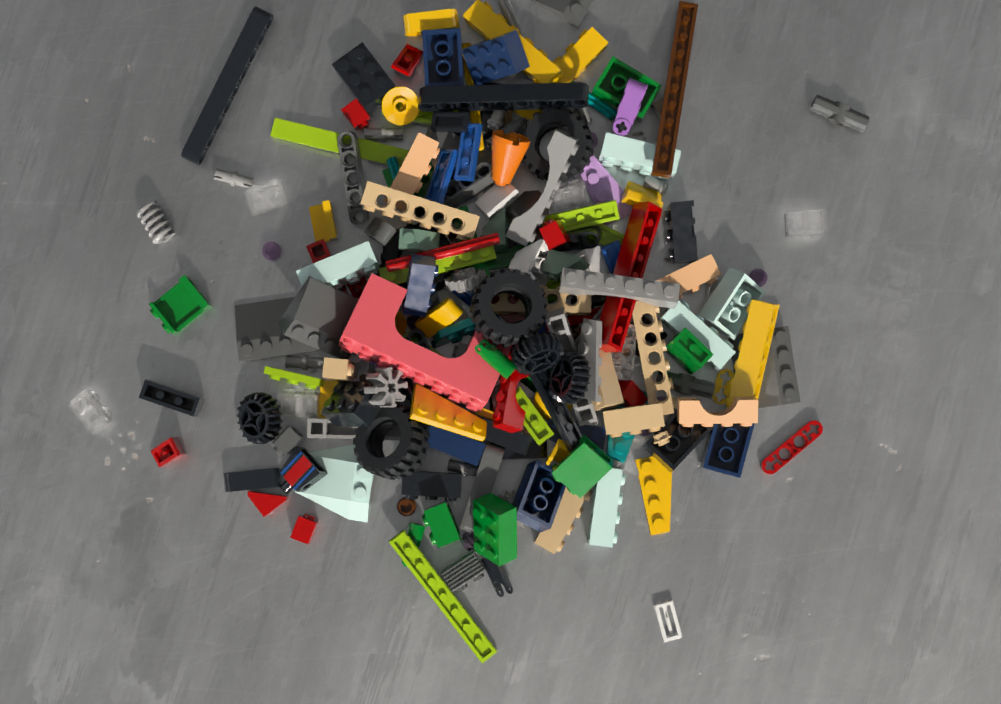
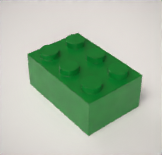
M612 56L595 84L592 94L618 109L629 78L647 84L648 87L636 120L641 122L662 85Z
M492 493L473 500L474 551L498 566L516 559L517 507Z
M443 501L423 511L422 519L425 526H429L431 529L429 537L433 545L437 544V547L440 548L461 539L462 535L448 501Z

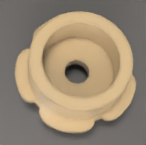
M667 430L653 436V443H658L659 446L670 442L669 438L672 435H669Z

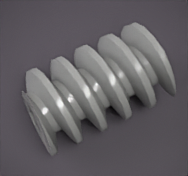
M155 200L140 208L137 212V217L142 218L140 222L145 225L144 229L150 231L148 236L153 238L152 243L160 244L170 240L176 233L169 234L172 227H165L169 221L161 220L165 215L164 213L157 214L161 208L153 207L157 203Z

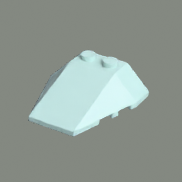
M355 445L309 452L328 474L306 491L294 492L347 519L368 522L374 474L364 470L362 465L358 463V456H355L353 450Z

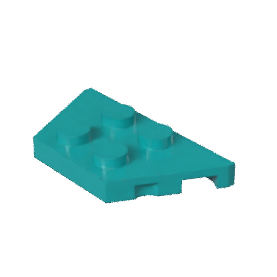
M467 318L441 329L430 343L436 349L450 342L452 344L463 340L462 337L466 335L472 336L476 323L473 324L471 318Z

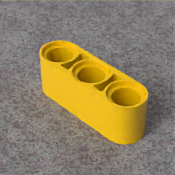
M443 9L406 14L403 16L405 36H421L422 30L459 28L457 9Z
M448 297L427 311L426 317H419L414 325L424 333L426 338H430L439 330L457 320L462 315L463 310L451 297Z

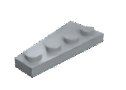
M583 318L577 352L586 357V360L589 361L588 367L591 368L589 371V375H591L589 378L590 384L587 386L588 391L585 392L583 399L601 402V395H598V386H601L602 377H599V366L602 365V357L599 355V348L602 347V321Z

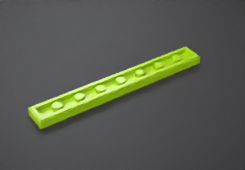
M279 118L274 119L271 137L339 153L337 140L340 133ZM345 135V137H344V142H345V144H347V145H350V144H351V142H352L351 136ZM358 138L361 159L388 165L387 159L396 157L399 167H401L409 151Z
M403 529L388 541L480 662L483 663L497 652L495 647Z

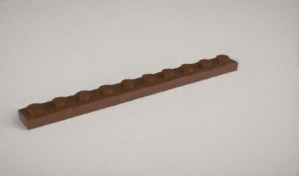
M679 1L651 171L653 176L670 179L672 175L698 4Z

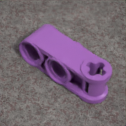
M629 78L613 124L615 134L624 136L631 130L647 90V84ZM625 122L627 129L620 131L618 124Z

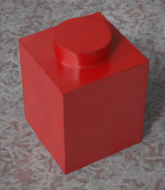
M354 99L341 109L343 115L355 131L359 129L364 130V128L369 126L370 116L357 99Z
M552 218L542 223L544 227L539 230L549 250L570 241L560 220L554 221Z
M304 513V516L299 515L290 538L310 544L318 521H315V517Z

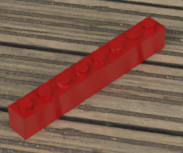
M650 201L633 204L613 275L643 279L663 209ZM606 296L599 320L602 321V347L599 348L606 353L622 352L636 300Z

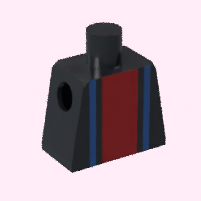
M296 447L280 470V474L286 479L280 485V489L286 494H289L293 489L297 492H304L328 473L305 447Z

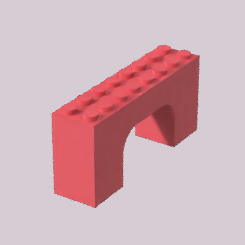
M372 273L345 327L338 346H341V349L347 353L353 352L358 354L359 358L364 361L377 363L379 368L392 367V370H400L403 372V375L400 376L401 378L407 377L413 380L414 384L418 383L421 386H426L437 395L443 394L454 403L460 402L466 405L467 409L480 412L488 403L500 375L475 351V346L480 344L481 340H484L482 338L484 334L482 332L477 333L475 330L464 354L457 358L443 357L403 338L396 329L395 316L407 293V289ZM488 338L487 341L492 344L493 341ZM499 343L495 347L508 357L513 345H510L509 348H503L502 344Z

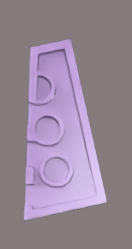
M594 155L591 156L589 166L584 167V172L580 177L593 204L615 199L620 217L618 220L631 215L633 206L621 202L624 193L623 189ZM618 220L605 222L603 224L608 226Z

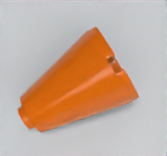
M504 130L493 131L492 180L495 181L496 185L506 186V184L511 183L530 145L528 137L511 131L510 134H504Z

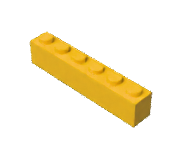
M476 0L463 14L465 22L485 40L517 30L530 67L522 70V72L535 83H557L563 77L561 66L555 60L551 62L547 58L548 55L539 48L537 50L533 46L534 43L528 37L523 38L520 35V31L514 25L509 26L506 23L507 20L500 13L495 14L492 11L493 8L486 1L483 3L480 0Z
M593 27L589 30L585 29L579 35L580 39L575 44L572 42L565 49L566 53L562 57L558 56L555 59L561 66L563 75L557 83H571L607 48L609 42ZM512 110V112L518 118L524 117L526 121L528 119L531 121L534 118V113L538 112L540 114L543 110Z
M752 299L748 304V318L743 325V340L740 341L738 346L740 353L734 364V370L736 371L730 382L731 393L726 400L727 408L733 403L735 397H756L758 399L779 304L758 299Z

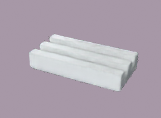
M673 600L653 604L663 642L683 638ZM667 605H670L677 635L673 634L666 608ZM660 607L663 609L670 637L666 636L659 610Z

